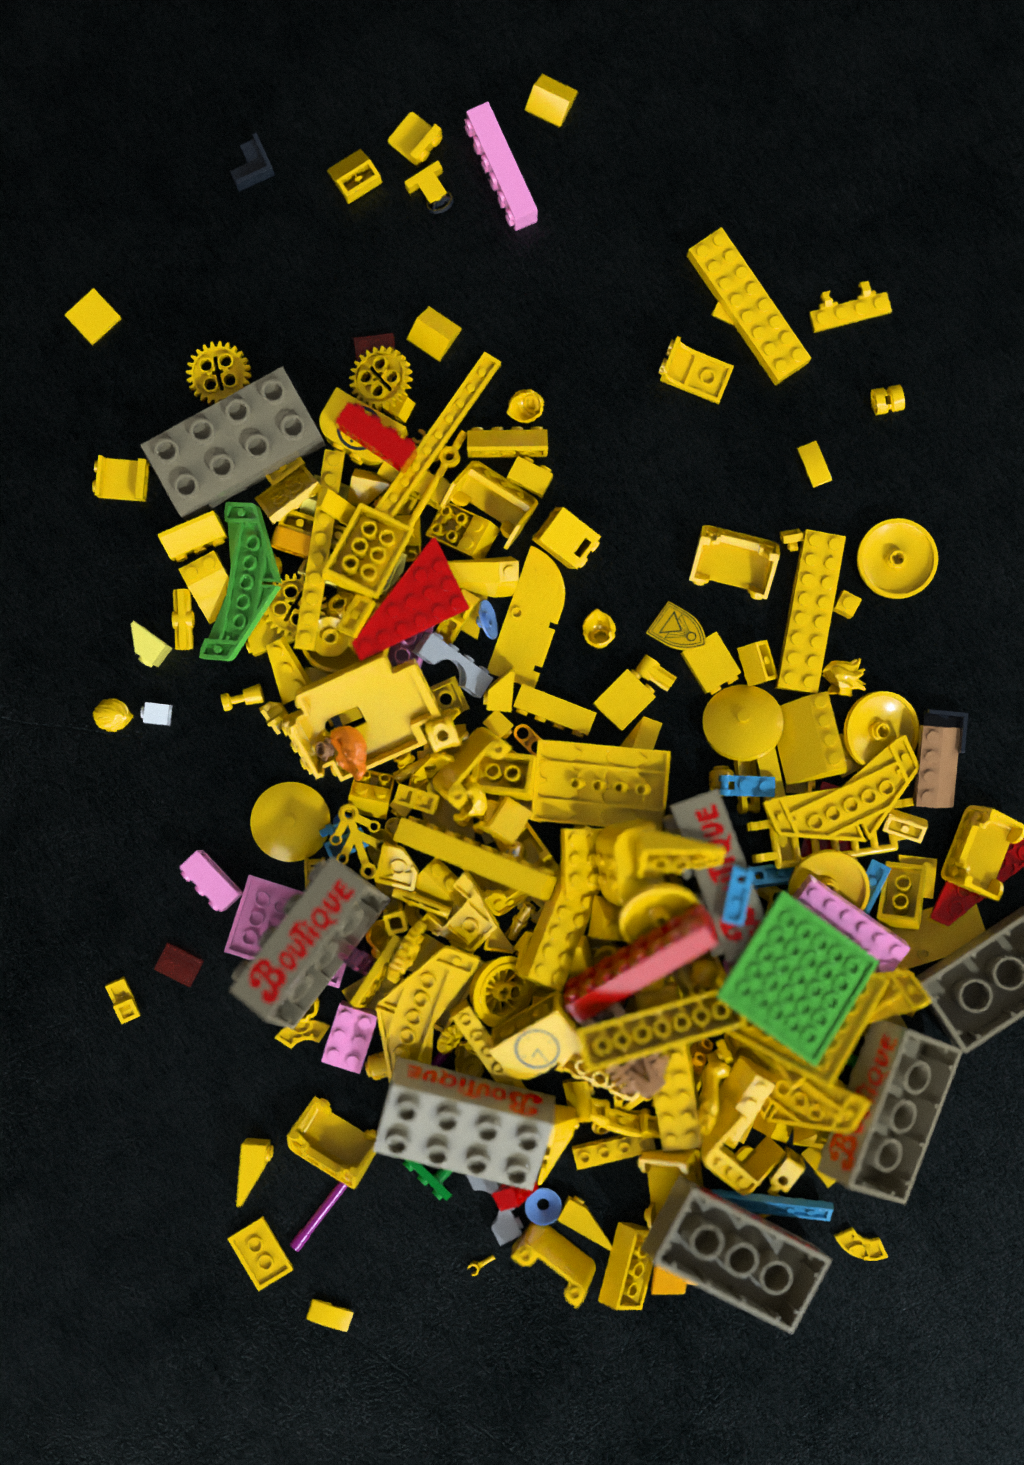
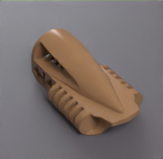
M616 1002L582 1021L580 1025L585 1029L628 1015L619 1003ZM660 1051L613 1065L606 1073L610 1074L615 1070L616 1073L610 1078L612 1081L617 1077L621 1078L615 1085L618 1087L624 1082L625 1085L620 1089L623 1095L628 1092H637L646 1099L656 1094L666 1084L663 1075L670 1058L667 1054L659 1058L658 1055L663 1052Z

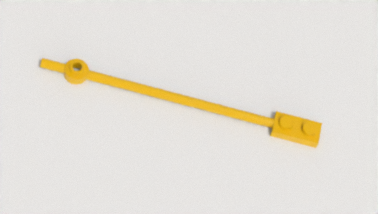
M460 431L452 446L441 450L439 454L441 465L405 525L411 528L414 527L447 469L455 467L460 462L458 450L467 437L465 431ZM356 594L338 624L337 629L356 638L376 605L371 600L372 597Z

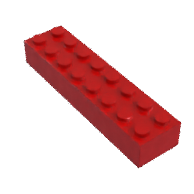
M700 903L695 907L689 908L680 916L672 918L663 926L653 929L646 936L639 937L631 945L620 948L617 953L610 957L603 958L593 967L586 968L576 977L569 978L564 985L565 1008L580 1024L582 1021L717 945L714 919Z

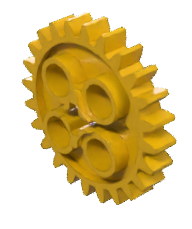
M221 341L218 342L217 346L211 342L210 348L203 345L204 351L196 350L198 353L197 357L191 355L194 363H188L192 370H187L186 373L192 377H189L187 382L193 383L189 388L196 390L194 393L196 397L201 395L200 400L202 402L208 399V404L211 406L213 401L217 403L243 389L244 385H250L246 378H250L252 375L246 371L250 370L251 367L250 365H245L248 359L242 358L244 355L242 351L236 353V346L230 349L228 342L224 347ZM215 357H217L218 359V367L222 372L220 376L224 386L223 391L220 390V382L216 376L217 369L214 363ZM224 359H231L229 366H222ZM205 363H212L210 370H202ZM228 378H235L236 381L233 385H226ZM209 382H216V387L208 390L207 384Z
M381 346L380 351L373 347V353L366 350L367 356L360 355L362 361H355L354 363L357 365V368H351V371L355 373V375L349 377L354 381L350 384V387L355 389L352 391V394L357 396L356 399L374 409L376 408L379 412H381L382 406L387 411L390 404L395 408V401L398 400L402 403L401 396H408L405 389H411L407 382L413 381L408 376L413 371L408 368L410 363L405 361L406 357L400 355L401 353L398 350L394 351L391 347H388L386 350L384 346ZM385 361L384 366L379 368L380 364ZM371 366H373L375 371L381 375V378L386 383H388V385L392 388L391 391H389L386 385H384L381 382L379 377H377V375H375L372 372V370L370 369ZM370 375V380L365 382L366 377ZM397 375L396 380L391 382L393 376ZM383 389L381 395L377 396L378 391Z
M294 573L293 579H290L286 574L285 580L281 579L282 583H271V585H277L281 588L264 613V616H269L265 622H272L271 630L277 627V635L283 631L285 638L290 633L293 639L296 637L298 625L292 622V618L300 613L302 597L298 602L299 609L293 610L287 622L284 619L291 610L289 604H294L301 591H303L304 575L297 579L296 573ZM288 588L296 590L297 593L294 597L286 596L285 592ZM322 604L321 610L326 609L327 605ZM276 606H285L286 612L281 615L275 612ZM321 611L320 617H326V614Z
M420 921L416 922L408 935H405L390 964L391 969L387 977L388 980L395 984L398 983L406 970L412 966L425 937L423 936L427 929L426 924Z

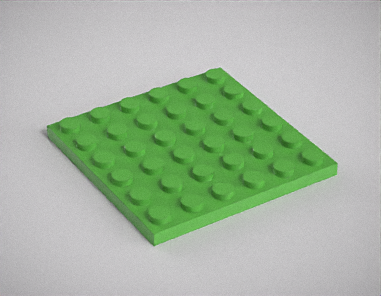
M780 891L715 996L808 1063L816 1066L879 961L784 891Z

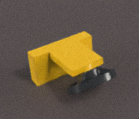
M436 161L405 181V188L409 194L418 188L421 189L427 198L426 206L429 212L433 214L447 211L454 201L452 194L444 189L437 176L443 173L439 161ZM449 201V203L445 207L437 209L439 206H442L445 202Z

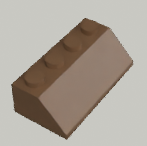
M920 725L917 750L919 770L915 775L913 794L915 806L932 808L953 807L961 728Z

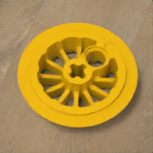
M505 956L484 963L476 971L471 981V1003L480 1020L490 1027H496L525 1010L531 1001L533 982L517 975L518 971H515L517 957Z

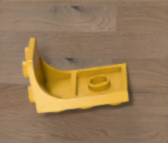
M677 336L676 341L671 340L666 356H669V358H664L658 373L662 375L660 381L719 404L734 366L689 348L681 342V337Z

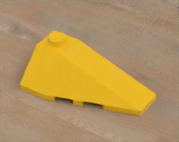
M555 1104L554 1126L537 1174V1185H542L572 1138L574 1128L578 1129L580 1117L576 1116V1108Z

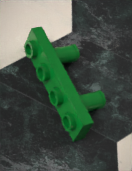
M404 1159L403 1165L410 1172L415 1170L419 1174L417 1179L424 1186L429 1184L434 1189L432 1193L439 1200L443 1198L447 1201L452 1196L443 1187V1182L453 1171L439 1168L435 1174H430L419 1162Z

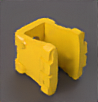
M459 707L443 709L440 717L425 723L426 732L435 753L443 751L445 748L462 745L461 741L468 738L469 732L457 733L453 720L461 713ZM445 730L449 736L439 739L437 732Z

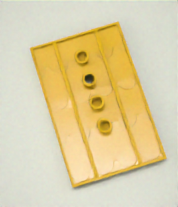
M538 739L531 820L606 827L611 824L639 819L655 823L657 832H664L662 818L665 817L671 751Z

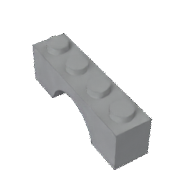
M425 632L412 652L429 664H436L441 660L449 659L456 665L459 671L458 686L473 697L481 698L493 680L488 675L489 671L483 666L479 665L478 667L473 664L474 660L468 655H461L455 645L451 643L446 644L442 641L443 637L440 634Z
M467 1175L473 1190H483L491 1195L501 1184L500 1182ZM515 1208L502 1212L499 1209L497 1217L491 1223V1228L499 1245H503L522 1235L521 1229L524 1226L519 1217L515 1218L513 1213Z

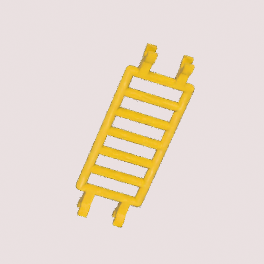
M913 798L898 800L893 809L914 806ZM768 816V820L746 823L747 831L769 828L773 851L751 855L752 863L774 860L776 869L796 867L805 858L801 857L799 838L790 837L794 859L782 861L779 837L775 833ZM875 832L870 839L871 847L859 849L858 841H850L851 850L842 852L854 858L893 852L898 850V841L905 840V838L888 833L890 844L879 845L877 832ZM810 838L812 853L820 851L819 839ZM830 839L832 850L840 851L839 841Z

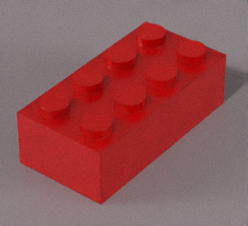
M347 402L334 421L337 429L405 474L418 455L415 442L408 437L401 438L396 429L390 425L385 427L381 423V419L374 414L370 416L366 414L365 409L358 403L351 404Z

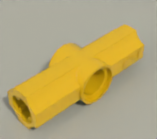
M189 589L173 590L174 611H172V626L175 629V649L190 650L194 646L193 628L195 624L191 592Z

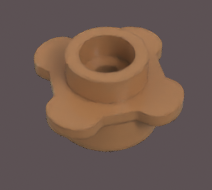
M325 738L324 741H319L316 744V754L323 761H327L329 756L334 755V747L331 744L330 738Z

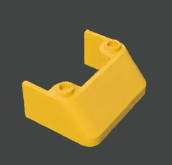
M472 461L452 482L440 507L444 508L450 500L456 506H466L469 502L502 523L500 531L504 537L509 538L504 546L507 550L535 511L538 501L534 496L483 463Z
M726 1099L719 1106L718 1114L715 1117L716 1123L712 1126L711 1131L708 1134H702L701 1160L741 1195L746 1196L756 1189L787 1153L768 1136L755 1149L750 1146H743L735 1154L724 1146L723 1142L746 1118Z

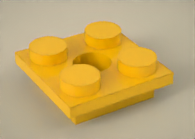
M455 676L430 687L441 712L443 709H452L454 707H459L461 712L470 709ZM443 694H449L452 697L449 705H443L440 702Z

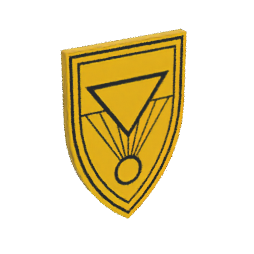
M669 601L646 632L649 636L674 649L695 650L706 647L705 634L697 619Z

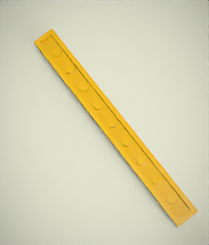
M486 352L482 354L417 447L418 455L405 474L401 472L398 474L375 507V510L394 519L500 367L501 362Z
M325 449L320 478L322 488L318 491L317 502L323 488H329L339 495L345 452ZM317 506L294 645L296 649L315 651L326 581L323 579V569L329 560L335 523L333 517Z

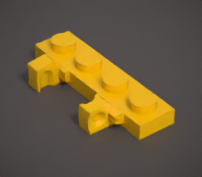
M869 281L861 282L859 284V287L862 289L861 296H858L857 300L838 304V302L833 303V299L829 296L830 291L823 292L821 295L823 304H819L820 309L809 313L814 332L891 313L892 310L887 292L876 295L875 290L871 291Z

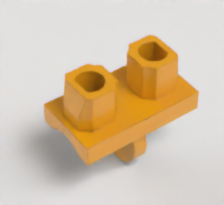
M707 1038L695 1041L690 1047L694 1074L697 1077L701 1074L707 1062L706 1055L711 1053L713 1049V1042Z

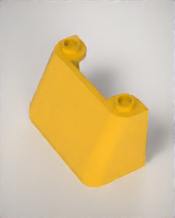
M704 525L700 532L689 580L701 586L712 580L748 589V593L753 599H767L780 557V546L776 542Z
M484 727L477 728L453 754L455 762L450 761L448 765L445 764L435 775L432 782L433 788L459 810L468 797L466 789L460 785L462 780L486 753L494 759H501L507 755L512 747Z
M975 805L967 807L941 871L942 879L989 899L999 901L1003 894V884L996 880L1009 844H1017L1024 838V824L991 808Z
M526 822L516 839L526 849L525 861L535 864V869L538 866L553 871L552 876H555L559 866L530 824ZM462 868L464 872H468L495 916L507 913L531 896Z
M314 1097L287 1135L288 1147L298 1156L346 1186L355 1189L376 1154L373 1149L377 1131L374 1129L366 1130L365 1132L361 1131L332 1113L329 1107L330 1103L327 1100Z
M699 1147L666 1152L656 1150L644 1152L639 1157L638 1167L641 1168L643 1173H648L651 1204L648 1209H645L644 1219L647 1221V1227L650 1230L679 1175L703 1187Z
M534 1222L529 1223L522 1235L511 1247L512 1258L523 1266L531 1265L539 1257L566 1278L569 1282L565 1289L566 1299L576 1308L580 1305L596 1271L595 1262L590 1256L551 1226L538 1225Z

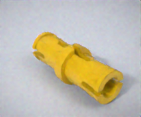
M524 902L519 913L514 915L512 918L513 922L505 932V936L508 939L515 941L521 930L528 925V920L536 909L532 903Z

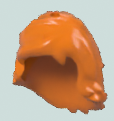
M352 726L334 728L331 731L330 739L333 747L338 752L335 758L338 765L351 773L357 781L362 780L367 771V744L363 735Z

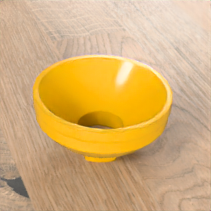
M347 591L333 595L327 602L326 616L336 617L341 620L355 595ZM343 600V607L335 609V603Z

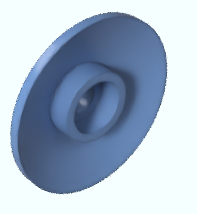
M482 600L479 604V616L476 617L477 625L483 629L490 639H495L498 635L496 614L492 605L487 600Z

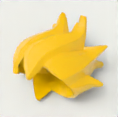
M860 658L858 660L854 659L851 662L835 660L823 669L822 676L832 684L827 690L828 694L851 697L852 689L866 690L863 686L866 683L858 679L865 671L864 668L858 670L861 662Z

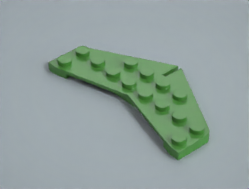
M226 502L224 515L225 522L228 523L231 563L227 594L209 638L204 639L199 658L220 661L234 660L281 588L277 585H266V582L282 583L261 509L253 503Z

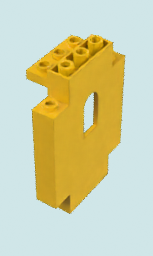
M383 650L297 689L294 701L300 710L284 716L281 727L286 736L289 735L292 740L291 746L293 751L299 753L301 757L300 763L304 770L307 769L310 775L314 774L315 778L318 779L324 776V768L330 766L335 777L338 776L341 782L353 776L338 765L335 759L338 754L336 749L334 748V755L329 756L327 761H323L318 757L315 751L316 744L319 741L330 738L331 733L325 727L328 719L356 706L359 707L366 722L354 728L363 735L366 741V769L368 770L427 744L428 735L422 724L440 717L441 709L416 659L413 658L392 667Z

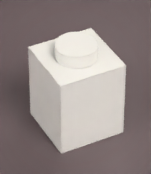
M145 702V707L142 706L141 718H143L144 723L170 726L171 705Z

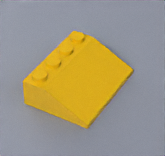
M360 502L323 569V579L341 588L378 599L415 529Z
M828 691L808 695L780 705L783 714V732L777 743L786 785L789 786L846 773L847 765Z

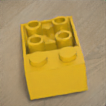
M448 502L436 514L426 536L430 538L436 537L439 543L469 559H482L486 557L500 529L491 521Z

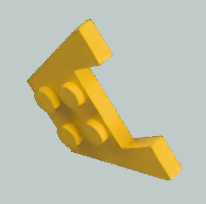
M465 871L452 886L467 899L466 903L446 924L432 912H427L420 922L427 925V929L432 931L431 934L440 935L450 940V943L473 953L499 926V923L470 875Z

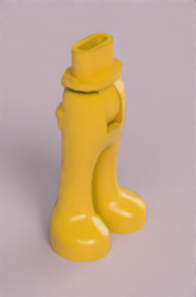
M722 1062L708 1063L701 1072L702 1097L701 1105L698 1109V1122L701 1126L700 1132L702 1134H708L716 1123L715 1117L719 1111L718 1087L722 1084V1078L728 1077L730 1073V1067Z

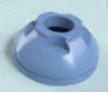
M538 1188L525 1202V1211L528 1218L538 1225H549L555 1222L562 1210L559 1196L549 1188ZM540 1199L548 1200L549 1207L546 1210L538 1208L537 1202Z

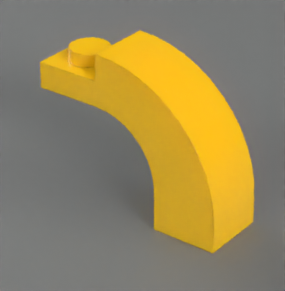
M375 882L377 889L392 899L383 910V918L388 935L407 931L409 927L403 901L392 898L395 887Z

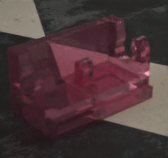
M352 945L347 946L353 951L351 957H347L346 954L341 952L337 956L339 959L365 976H368L378 960L363 950L361 952Z

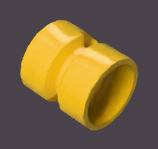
M900 384L889 386L887 390L884 388L871 390V403L875 415L886 414L889 410L896 412L905 409V398Z

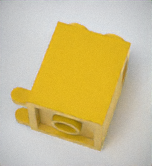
M558 507L551 511L547 520L538 532L533 535L532 540L569 569H577L578 567L582 568L587 562L588 558L586 556L589 552L595 551L599 546L600 542L598 540L601 536L564 507Z

